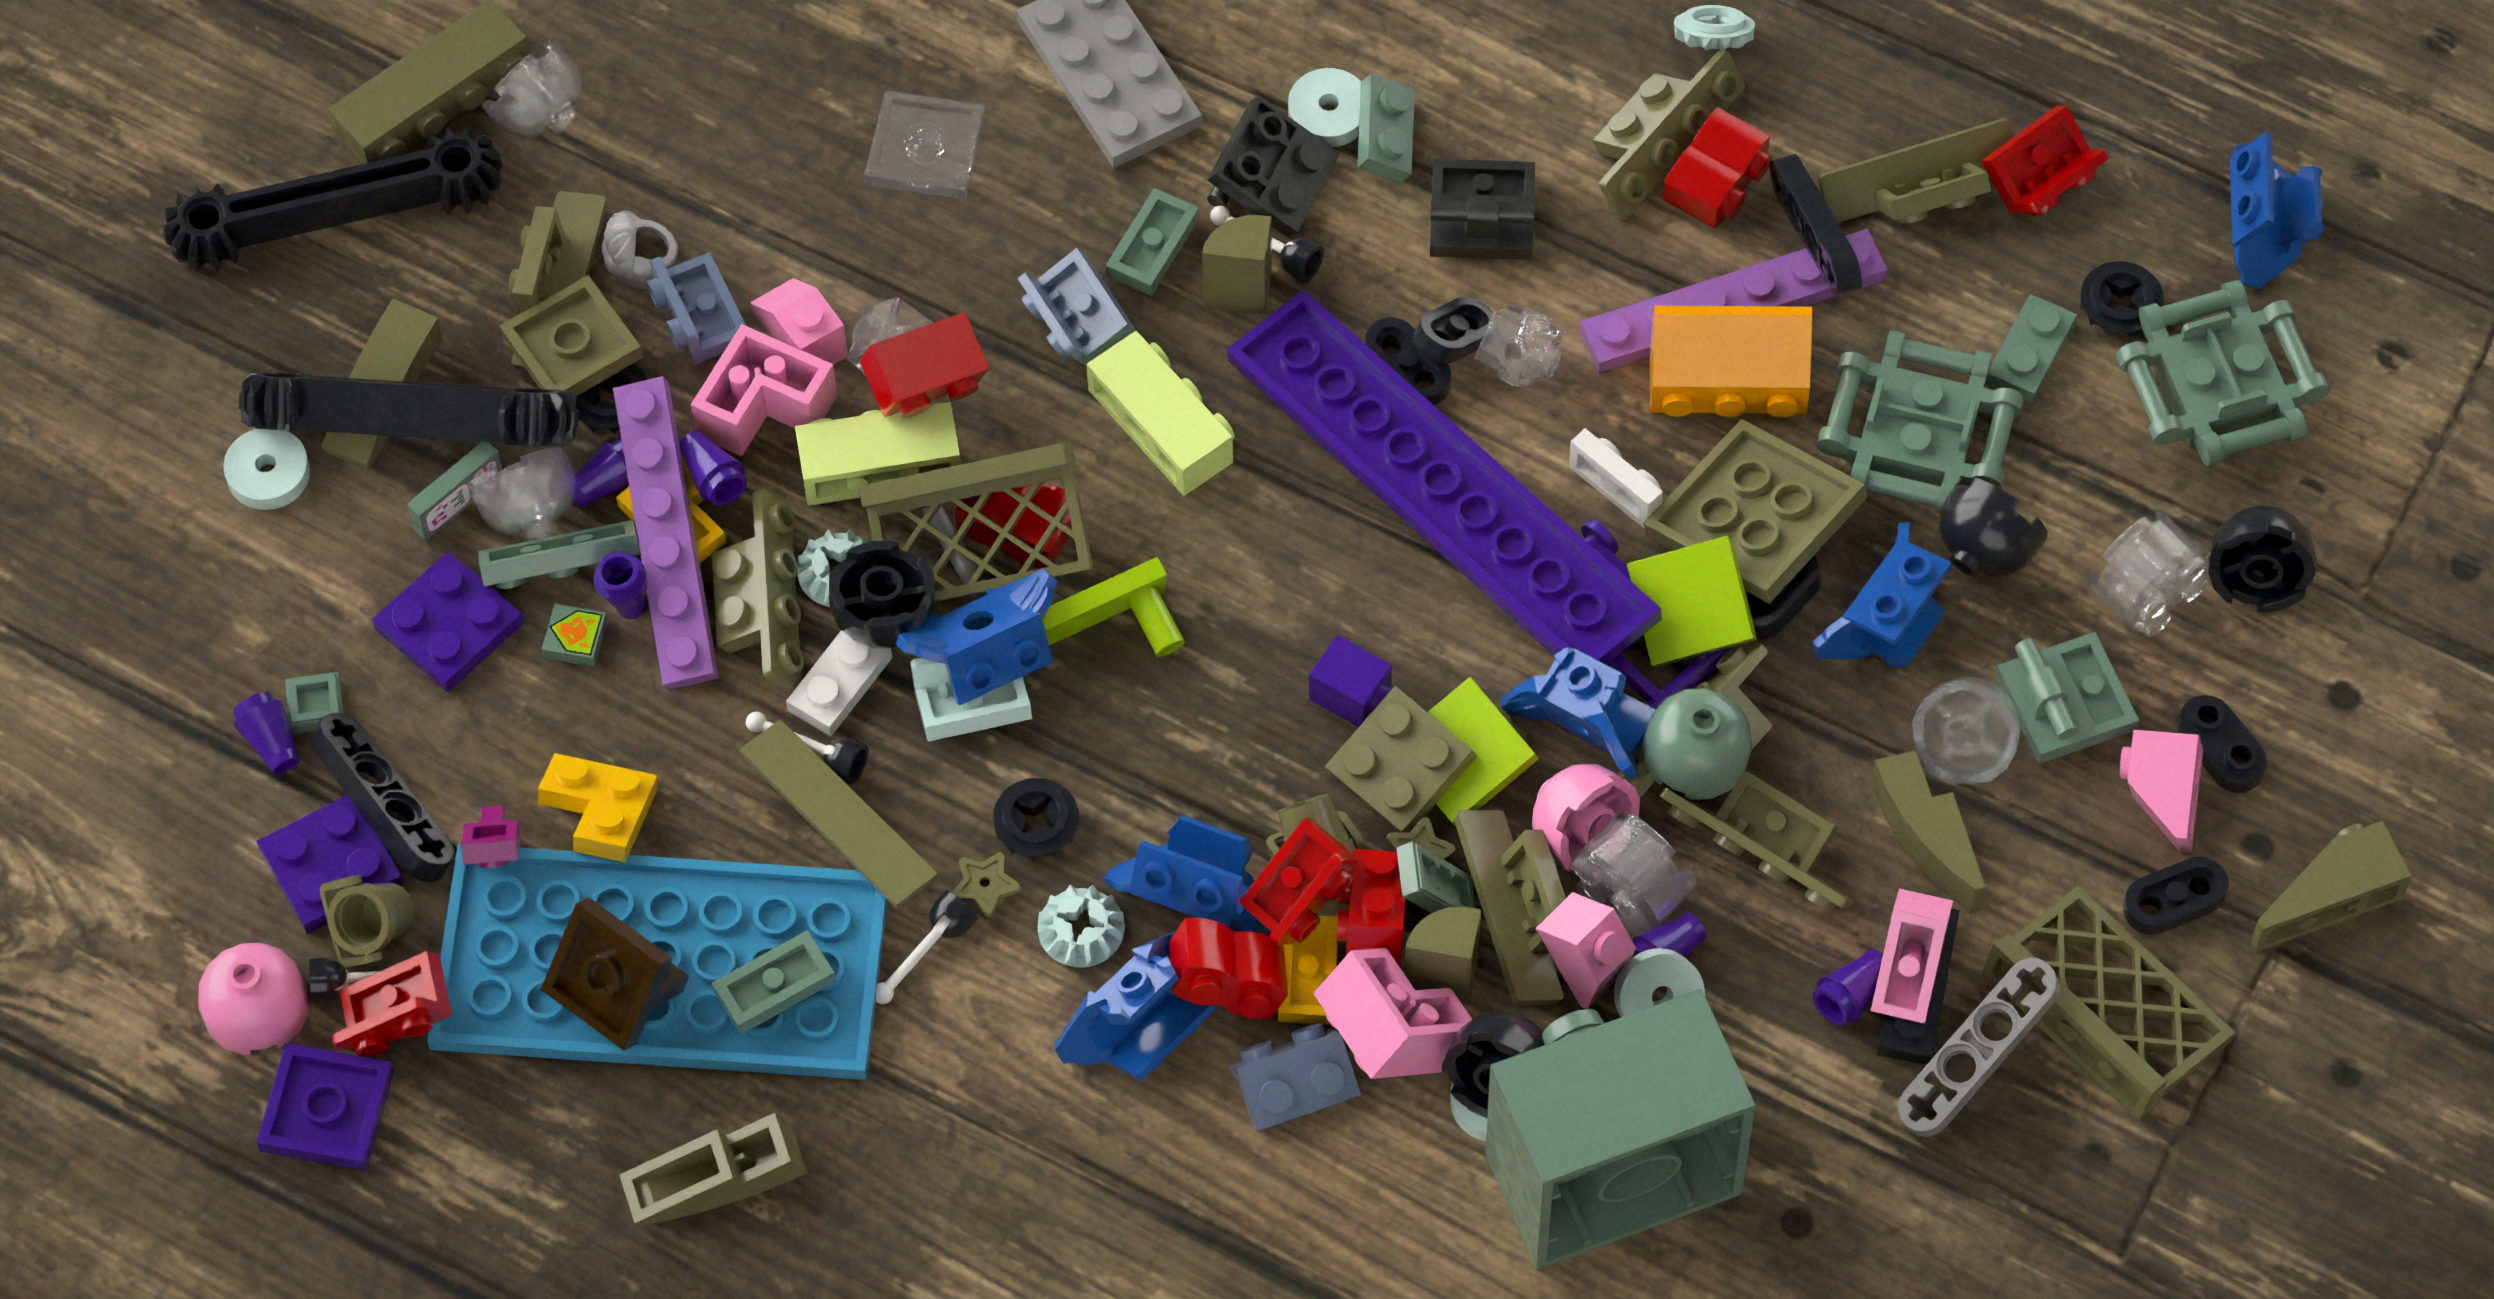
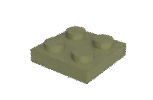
M589 275L499 325L502 337L539 388L569 391L574 396H578L644 358L640 344Z
M1394 686L1325 767L1400 832L1410 833L1420 819L1427 815L1474 761L1477 754L1397 686Z

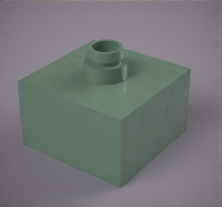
M1702 989L1604 1023L1598 1012L1593 1009H1583L1569 1013L1555 1020L1544 1030L1542 1034L1544 1046L1490 1065L1485 1156L1536 1270L1742 1195L1755 1103Z

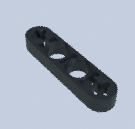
M1792 154L1771 160L1769 162V173L1775 195L1831 292L1837 296L1861 289L1862 275L1857 256L1797 154Z
M330 713L324 716L312 738V748L400 866L410 876L424 882H436L441 879L454 857V848L449 839L360 723L350 716L340 713ZM357 772L367 773L374 777L379 784L369 783L362 779ZM386 810L399 813L407 819L408 823L392 818Z

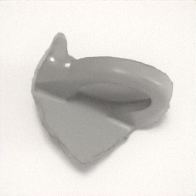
M624 210L613 214L607 222L601 246L604 264L610 273L614 274L626 285L634 289L647 288L646 281L653 279L651 259L635 256L636 232L638 230H649L658 234L664 240L667 246V254L662 258L666 269L671 268L677 259L678 244L673 234L665 226L655 221L640 219L634 212Z

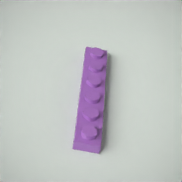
M1864 229L1846 235L1859 262L1862 275L1861 288L1886 281L1888 269L1869 230ZM1805 248L1580 321V334L1598 373H1602L1650 357L1654 305L1805 307L1836 297V295L1829 289Z
M664 376L613 388L641 559L646 570V589L662 685L666 689L672 690L718 679L719 674L669 382Z

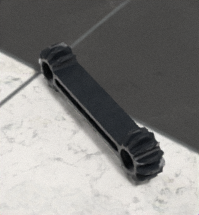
M448 126L445 137L442 139L429 135L427 141L428 149L239 193L225 195L224 189L218 183L209 192H204L203 188L196 183L194 195L188 197L177 192V206L165 208L164 218L166 225H164L163 235L166 244L170 246L173 256L179 263L189 261L190 266L196 272L205 263H210L212 268L218 272L221 265L220 261L225 258L237 263L239 257L238 248L438 202H441L442 208L448 214L457 205H462V208L470 214L473 202L478 201L488 205L491 198L489 191L500 190L501 157L493 149L492 141L488 138L487 134L476 138L475 132L468 126L461 135H455V132ZM458 168H466L459 172H452ZM213 225V227L210 229L200 230L206 226Z
M262 372L261 374L251 373L242 380L241 393H239L241 422L248 427H255L256 429L305 430L556 447L558 445H567L574 441L575 429L578 426L576 396L569 391H561L560 389L508 388Z

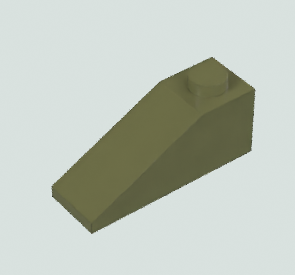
M2381 821L2367 827L2364 824L2351 825L2340 831L2258 919L2250 943L2255 953L2403 900L2412 875L2384 822Z

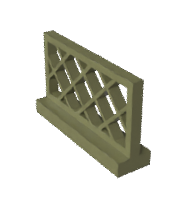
M1060 443L858 486L862 507L867 509L873 541H888L882 517L903 513L916 522L918 526L903 549L899 548V550L910 553L925 529L949 544L932 570L934 573V583L937 581L946 588L934 591V603L985 593L986 590L1016 582L1040 570L1030 571L1037 560L1048 566L1043 569L1054 578L1094 570L1074 467H1077L1074 449L1071 445ZM1063 479L1067 500L1055 517L1031 502L1043 483ZM1031 486L1025 496L1013 490ZM1003 491L1020 502L1004 528L980 513L992 494ZM980 496L974 507L963 501ZM951 502L969 513L953 539L930 524L940 506ZM929 507L923 518L912 512ZM1027 508L1051 523L1035 549L1011 533ZM1068 512L1072 529L1062 523ZM976 518L1000 534L984 559L960 544ZM1058 528L1074 538L1078 561L1058 565L1042 554ZM1007 539L1031 554L1018 574L1008 576L991 565ZM956 550L979 565L968 584L955 586L940 576ZM986 570L998 577L980 581Z
M2079 885L2012 936L2008 932L1995 942L1982 971L1991 982L1997 985L2006 973L2020 960L2035 958L2024 947L2030 941L2055 943V961H2043L2047 962L2057 975L2060 985L2059 995L2054 1004L2036 1024L2138 1121L2154 1110L2161 1097L2229 1044L2236 1033ZM2076 907L2092 922V933L2064 930L2063 916ZM2054 923V929L2048 928ZM2064 944L2093 947V965L2065 963ZM2102 948L2122 950L2131 958V969L2103 967ZM2040 973L2036 978H2032L2027 974L2022 977L2021 982L2025 990L2016 1002H2014L2010 994H2006L2025 1014L2028 1011L2024 1010L2020 1003L2031 992H2035L2039 996L2045 992L2046 988L2042 983L2044 974ZM2065 976L2094 979V998L2077 997L2066 987ZM2104 981L2132 983V1002L2104 1000ZM2142 985L2160 986L2170 995L2171 1007L2142 1004ZM2105 1014L2133 1016L2134 1036L2116 1034L2105 1024ZM2143 1018L2171 1020L2172 1040L2144 1037ZM2181 1022L2200 1023L2214 1037L2206 1043L2182 1041ZM2144 1051L2173 1054V1069L2164 1077H2161L2145 1061ZM2183 1055H2189V1057H2187L2183 1061Z

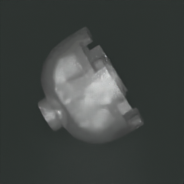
M555 38L549 39L543 46L548 53L539 60L530 53L497 84L494 90L501 97L496 102L488 99L482 105V109L495 123L510 134L521 138H536L552 130L556 135H560L579 116L574 110V106L582 96L583 79L575 60Z
M559 446L521 456L522 462L513 464L499 472L497 467L489 469L468 483L474 504L488 525L494 530L507 535L526 533L528 541L543 538L558 530L555 521L569 512L575 501L576 478L572 463L565 449L562 450Z
M1962 676L1940 683L1924 696L1912 719V738L1920 763L1933 777L1953 786H1958L1959 783L1970 785L1980 782L1988 783L2004 772L2019 747L2021 723L2014 702L2001 687L1984 678Z

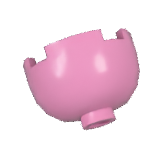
M1598 764L1572 765L1548 779L1539 789L1533 809L1532 828L1533 830H1543L1550 851L1555 856L1558 865L1567 871L1578 869L1584 874H1590L1605 866L1625 845L1618 838L1625 829L1629 817L1637 822L1640 798L1635 786Z
M243 943L222 951L207 965L199 982L198 1006L209 1035L224 1049L242 1055H252L250 1050H264L273 1045H277L278 1049L283 1047L285 1043H289L302 1030L309 1015L308 987L299 966L280 948L268 944Z

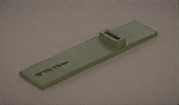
M781 719L739 749V754L896 909L938 878V873Z

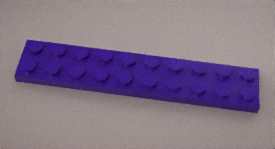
M1304 289L1226 349L1228 361L1553 656L1568 647L1574 648L1607 665L1662 619L1661 608Z

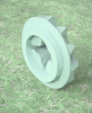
M1720 5L1698 6L1687 10L1675 18V38L1681 42H1686V45L1690 47H1703L1706 51L1709 49L1724 51L1729 47L1738 49L1754 39L1755 22L1735 8Z
M828 529L823 537L815 541L809 539L805 551L802 555H798L797 576L805 594L813 601L830 607V566L827 557L837 562H842L847 558L846 552L849 549L869 542V537L866 539L858 537L851 529L846 533H833Z
M1093 884L1088 889H1076L1069 885L1065 892L1057 896L1050 895L1047 905L1042 912H1039L1038 936L1042 947L1054 960L1070 967H1091L1104 962L1117 951L1124 937L1125 924L1123 912L1117 906L1112 895L1107 896L1099 892ZM1084 910H1088L1089 922L1095 927H1085L1082 935L1079 934L1077 942H1074L1072 924L1067 921H1077L1080 914H1083Z

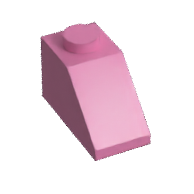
M792 278L749 303L750 309L772 338L833 365L848 357L844 324L816 287Z
M2133 730L2132 747L2122 748L2120 778L2128 779L2133 798L2180 853L2192 854L2203 759V748L2199 735Z
M1899 888L1871 1011L1925 1024L1953 904L1952 900Z
M1574 892L1536 927L1538 934L1579 1005L1586 1009L1616 981L1621 969L1632 958L1636 950L1633 941L1614 908Z

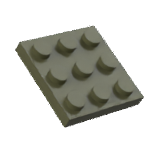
M1741 419L1643 524L1647 537L1672 551L1727 535L1732 537L1745 591L1770 604L1868 496L1864 483Z

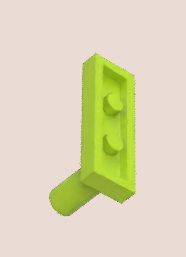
M1158 557L1049 606L1042 618L1048 644L1052 645L1131 608L1157 657L1169 655L1181 648L1185 641L1161 597V594L1165 592L1167 574Z

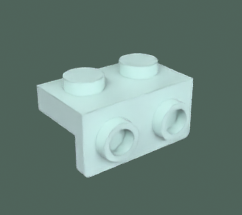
M923 658L913 659L910 662L915 696L928 742L1032 719L1031 705L1023 677L959 706L954 698L946 664Z

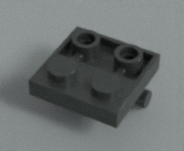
M1258 95L1249 102L1207 181L1214 185L1207 200L1214 207H1226L1229 199L1233 198L1255 215L1272 216V227L1290 238L1299 231L1340 153Z
M1433 159L1430 257L1532 260L1535 214V162Z

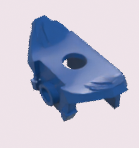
M2264 132L2248 145L2240 142L2234 148L2230 157L2232 245L2234 246L2235 267L2240 273V281L2243 285L2259 290L2282 273L2301 255L2305 242L2310 239L2317 240L2325 229L2322 224L2323 198L2321 197L2320 185L2322 170L2315 166L2300 167V171L2292 176L2272 160V134Z
M1910 522L1898 523V536L1895 537V545L1843 617L1831 624L1823 634L1813 640V649L1818 659H1860L1875 653L1880 658L1886 660L1890 667H1906L1944 617L1943 609L1932 597V594L1952 568V563L1912 544Z
M1042 568L1016 582L986 590L985 596L940 617L934 614L920 628L899 634L896 645L904 653L946 664L955 701L959 706L1053 662L1042 618L1052 603L1053 591L1058 581Z
M1566 647L1554 655L1555 661L1547 675L1533 676L1502 696L1501 708L1509 715L1548 721L1611 754L1618 769L1622 770L1627 779L1639 775L1633 755L1643 743L1649 719L1655 709L1623 693L1626 681L1623 673L1574 648Z
M1183 815L1168 830L1167 834L1170 835L1168 844L1157 846L1141 840L1137 856L1110 868L1103 878L1108 887H1112L1117 891L1129 892L1130 894L1196 918L1220 922L1234 932H1256L1267 936L1271 933L1264 924L1238 903L1254 883L1252 876L1245 870V866L1253 852L1249 839Z
M1175 932L1132 949L1134 957L1096 993L1091 990L1088 991L1062 1035L1054 1043L1055 1051L1063 1064L1076 1063L1077 1065L1088 1066L1107 1062L1142 1081L1151 1071L1159 1067L1163 1059L1188 1035L1195 1032L1200 1024L1217 1008L1216 1006H1201L1185 1001L1172 992V985L1179 978L1170 961L1168 942Z

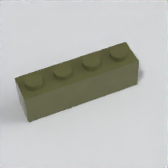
M487 0L329 107L327 110L335 138L360 165L404 155L407 150L423 139L428 138L429 135H437L448 122L464 111L473 110L485 100L486 96L505 83H511L519 79L527 68L533 65L527 36L493 0Z

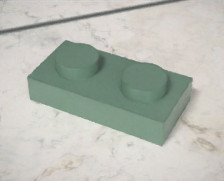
M1371 73L1361 81L1357 168L1398 183H1402L1412 174L1415 88Z
M1153 188L1107 262L1106 276L1152 296L1200 219L1199 207Z
M2030 294L1990 366L1985 384L1996 389L2011 388L2023 395L2024 401L2033 404L2075 326L2077 314Z
M808 930L712 982V988L715 996L741 1035L835 983L836 978L835 972Z

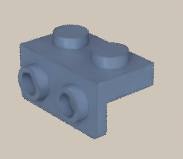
M1075 248L1038 279L1027 272L1018 277L1020 284L1027 293L1022 297L1023 303L1038 321L1042 322L1045 320L1052 331L1047 335V339L1064 360L1072 357L1087 367V363L1136 330L1087 255L1078 248Z
M706 253L666 269L661 257L650 260L653 279L646 281L647 288L657 310L666 308L671 320L666 321V326L677 350L686 348L693 365L722 355L741 324L745 326L746 324L711 253Z
M1318 1023L1292 1032V1042L1273 1048L1271 1041H1266L1239 1051L1241 1059L1229 1063L1232 1075L1238 1079L1254 1130L1260 1131L1361 1095L1343 1037L1339 1031L1332 1028L1324 1030L1323 1024Z

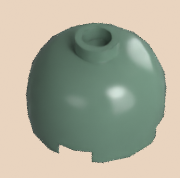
M1705 688L1684 689L1667 697L1651 715L1642 743L1644 763L1658 784L1661 785L1664 782L1670 788L1685 793L1684 798L1691 800L1715 798L1730 791L1736 785L1738 778L1746 770L1752 750L1749 721L1739 705L1722 693Z

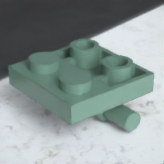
M2096 632L2043 650H2039L2033 638H2028L2015 646L2019 658L1997 665L1995 676L2038 764L2128 734L2138 728L2139 719Z

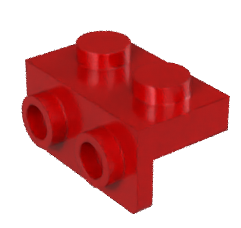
M2063 105L2055 106L1982 159L1981 162L2009 213H2031L2033 216H2037L2054 208L2060 202L2058 196L2067 189L2076 188L2091 181L2097 175L2096 168L2107 161L2109 156L2105 149H2090L2068 106Z
M1304 818L1238 903L1272 931L1269 938L1277 945L1294 944L1295 941L1301 943L1318 926L1320 918L1316 914L1327 900H1336L1349 887L1354 878L1350 871L1359 859L1312 818Z
M425 951L340 989L339 993L347 1028L332 1034L335 1047L356 1052L357 1056H375L388 1050L389 1043L402 1037L424 1035L433 1029L432 1024L452 1016L440 955Z

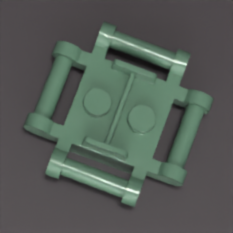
M2234 280L2222 284L2221 290L2162 307H2159L2157 303H2153L2139 308L2140 324L2148 343L2131 342L2121 347L2115 356L2121 370L2129 373L2151 422L2148 430L2154 444L2166 445L2185 439L2188 448L2195 446L2203 464L2210 466L2223 462L2226 455L2285 438L2289 442L2306 438V422L2302 412L2296 407L2320 400L2328 394L2330 387L2324 374L2318 373L2315 370L2293 322L2296 314L2288 300L2273 302L2263 310L2252 313L2243 284L2240 280ZM2227 310V312L2187 323L2182 327L2181 333L2169 337V334L2165 328L2167 326H2171L2174 324H2178L2181 322H2185L2188 320ZM2275 331L2297 379L2296 383L2285 385L2262 334ZM2150 366H2152L2174 415L2169 413L2151 373Z
M1890 330L1881 364L1871 362L1867 357L1856 352L1841 354L1837 366V374L1840 376L1828 423L1826 427L1821 428L1816 443L1819 451L1829 456L1854 461L1851 477L1864 483L1867 491L1934 506L1937 513H1941L1947 496L1960 478H1963L1968 486L1974 478H1979L2002 488L2005 473L2001 466L2013 420L2020 415L2022 410L2023 395L2011 388H1998L1996 390L1984 388L1992 353L1977 350L1975 355L1905 339L1906 333ZM1900 359L1969 374L1970 379L1968 384L1901 369L1898 368ZM1863 384L1875 387L1862 437L1858 438L1850 436L1847 433L1859 385ZM1978 413L1992 414L1993 417L1981 463L1976 465L1966 463Z

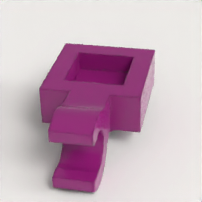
M504 805L482 807L480 823L464 824L461 840L463 865L477 863L482 868H497L506 865L509 861L518 860L521 840L518 819L504 820Z

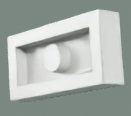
M1586 428L1571 440L1569 468L1644 528L1643 523L1662 504L1663 491L1656 479L1645 470L1640 469L1637 471L1622 458L1619 450L1609 440L1605 438L1598 439Z
M841 630L786 700L787 711L831 737L892 659L891 648L873 649L858 644Z

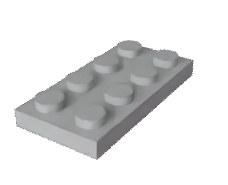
M1036 0L1016 10L1017 22L1113 169L1202 126V114L1126 0Z

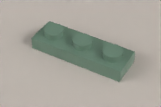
M629 520L478 551L483 585L495 584L498 589H509L524 584L528 577L547 574L549 578H563L579 571L578 567L600 563L605 556L611 553L624 552L635 556L640 555L634 521Z

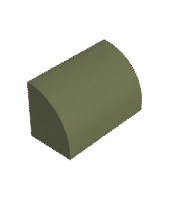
M1246 215L1233 218L1217 227L1208 237L1202 251L1204 307L1265 314L1272 277V216Z
M1449 907L1428 915L1416 925L1405 947V976L1415 990L1451 988L1461 1004L1469 1005L1479 958L1481 909Z

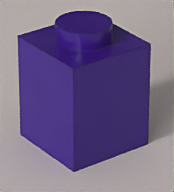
M1337 634L1309 673V700L1360 727L1393 689L1391 687L1392 665Z

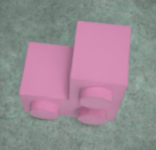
M741 324L691 403L695 430L703 431L716 445L742 457L767 416L793 428L798 425L808 424L816 419L824 418L838 396L834 366L832 363Z
M1387 948L1350 951L1314 992L1315 997L1326 1012L1328 1021L1340 1032L1354 1053L1356 1063L1368 1074L1370 1079L1442 1072L1441 1066L1454 1036L1461 1027L1472 1020L1451 988L1415 990Z

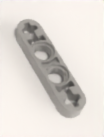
M2027 958L2016 963L1904 1090L1898 1102V1113L1901 1121L1910 1132L1917 1136L1930 1137L1937 1135L1945 1129L2054 1004L2059 995L2060 985L2056 973L2047 962L2039 958ZM2042 973L2044 974L2042 983L2046 990L2040 996L2035 992H2031L2023 999L2020 1004L2028 1013L2021 1018L2015 1008L2002 999L2006 994H2010L2014 1002H2016L2025 990L2021 982L2022 977L2027 974L2032 978H2036ZM1995 1012L2005 1013L2011 1018L2013 1023L2010 1034L1999 1041L1985 1038L1981 1030L1984 1019ZM1967 1054L1975 1060L1976 1070L1974 1075L1968 1081L1962 1083L1953 1082L1948 1079L1945 1068L1949 1059L1954 1055ZM1934 1077H1937L1943 1087L1956 1096L1949 1102L1942 1093L1933 1103L1932 1107L1937 1113L1933 1120L1930 1121L1922 1117L1917 1122L1913 1121L1916 1115L1912 1107L1913 1102L1919 1099L1921 1102L1926 1103L1936 1094V1088L1929 1082Z

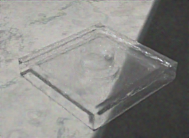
M885 90L864 173L865 185L965 199L986 115L985 105Z

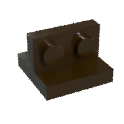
M588 897L575 904L540 990L625 1051L637 1044L650 1011L682 994L689 975L672 964L673 958Z

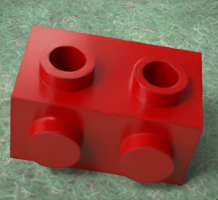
M965 312L872 344L860 360V364L884 418L901 412L903 418L915 416L929 409L932 406V400L948 395L950 401L967 397L979 389L977 384L990 369Z
M1354 849V855L1359 861L1350 871L1354 876L1351 884L1340 896L1339 903H1348L1350 907L1349 909H1338L1336 941L1347 942L1346 956L1353 950L1387 948L1401 969L1405 898L1402 897L1397 852Z

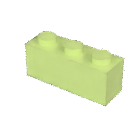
M1134 331L1087 363L1088 391L1178 491L1185 496L1233 463V439L1235 435L1230 424L1221 414L1216 413L1213 415L1204 406L1196 386L1188 378L1181 380L1170 368L1168 357L1160 346L1154 342L1149 345L1137 331Z
M931 402L932 406L929 409L908 418H903L901 412L884 418L881 410H871L864 412L860 416L836 420L820 418L808 424L795 426L807 506L860 498L858 486L919 474V472L924 473L961 465L951 402L938 404Z

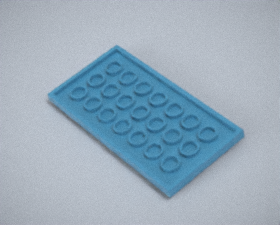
M458 844L440 956L452 1016L432 1024L433 1029L428 1033L427 1042L430 1050L867 1080L876 1006V989L879 981L888 900L858 870L629 855L624 863L573 851L519 848L518 860L509 861L504 866L482 868L477 863L463 865L461 844ZM588 897L673 958L672 964L689 975L682 994L652 1009L637 1044L625 1051L540 990L575 904ZM808 930L835 972L836 982L740 1035L715 996L712 982Z

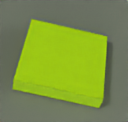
M1727 535L1627 563L1631 582L1661 608L1662 619L1644 633L1651 666L1657 668L1757 640L1732 537Z
M1471 677L1428 711L1431 716L1477 754L1474 761L1436 803L1455 827L1454 817L1460 811L1479 810L1539 759Z

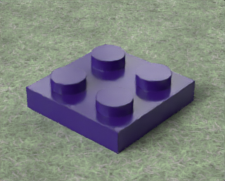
M449 551L372 619L374 629L447 692L455 687L524 624L520 611L493 588L484 586L483 580Z
M347 795L256 841L263 858L306 934L328 924L320 895L321 884L361 874L362 883H370L372 885L395 883L399 886L404 885L402 877L382 841Z
M285 1043L256 1141L259 1152L367 1171L395 1072L392 1062Z

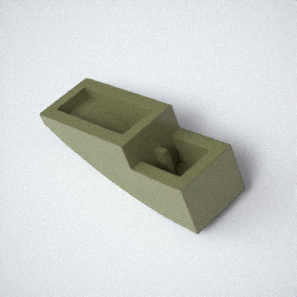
M393 298L374 328L349 378L418 382V377L443 340L438 317ZM326 432L322 449L324 452L369 470L390 436Z
M1916 750L1874 760L1870 785L1885 819L1900 844L1918 867L1946 895L1969 913L1981 911L1986 886L1953 792L1932 797Z
M773 1113L728 1135L716 1129L632 1168L619 1176L634 1224L644 1226L701 1213L773 1189L808 1173L792 1125L778 1114Z

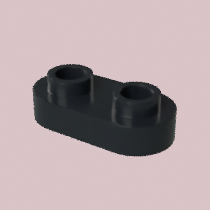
M1460 297L1426 313L1413 333V341L1420 354L1428 361L1433 363H1453L1485 347L1498 327V320L1494 312L1482 302L1468 297Z
M1389 317L1373 323L1366 333L1365 344L1433 405L1441 403L1448 396L1451 387V370L1448 363H1433L1420 354L1413 341L1415 329L1408 322L1399 318ZM1395 347L1399 351L1395 354H1388L1383 349ZM1421 381H1428L1433 385L1423 388L1416 384Z
M1815 556L1791 580H1800L1801 582L1798 584H1787L1770 604L1745 591L1757 639L1769 638L1779 633L1818 592L1821 586L1819 563ZM1761 615H1766L1765 617L1756 618Z
M2201 695L2190 699L2181 710L2178 721V733L2199 735L2203 748L2202 766L2220 787L2230 792L2242 793L2257 787L2263 778L2267 765V756L2260 743L2223 700L2209 695ZM2199 716H2212L2216 722L2211 724L2204 723L2199 719ZM2240 754L2245 756L2249 762L2240 764L2235 762L2231 756Z
M2198 856L2139 878L2127 889L2123 903L2125 920L2136 931L2155 935L2210 914L2220 908L2225 900L2229 886L2228 875L2225 869L2215 860ZM2195 885L2202 886L2208 893L2202 896L2196 895L2190 890V887ZM2152 905L2158 909L2159 913L2148 915L2142 911L2141 907Z

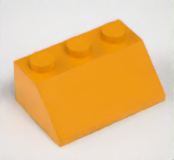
M1654 305L1649 357L1650 413H1665L1673 417H1682L1690 413H1716L1723 417H1736L1742 414H1769L1778 418L1790 417L1795 414H1807L1811 376L1812 307Z

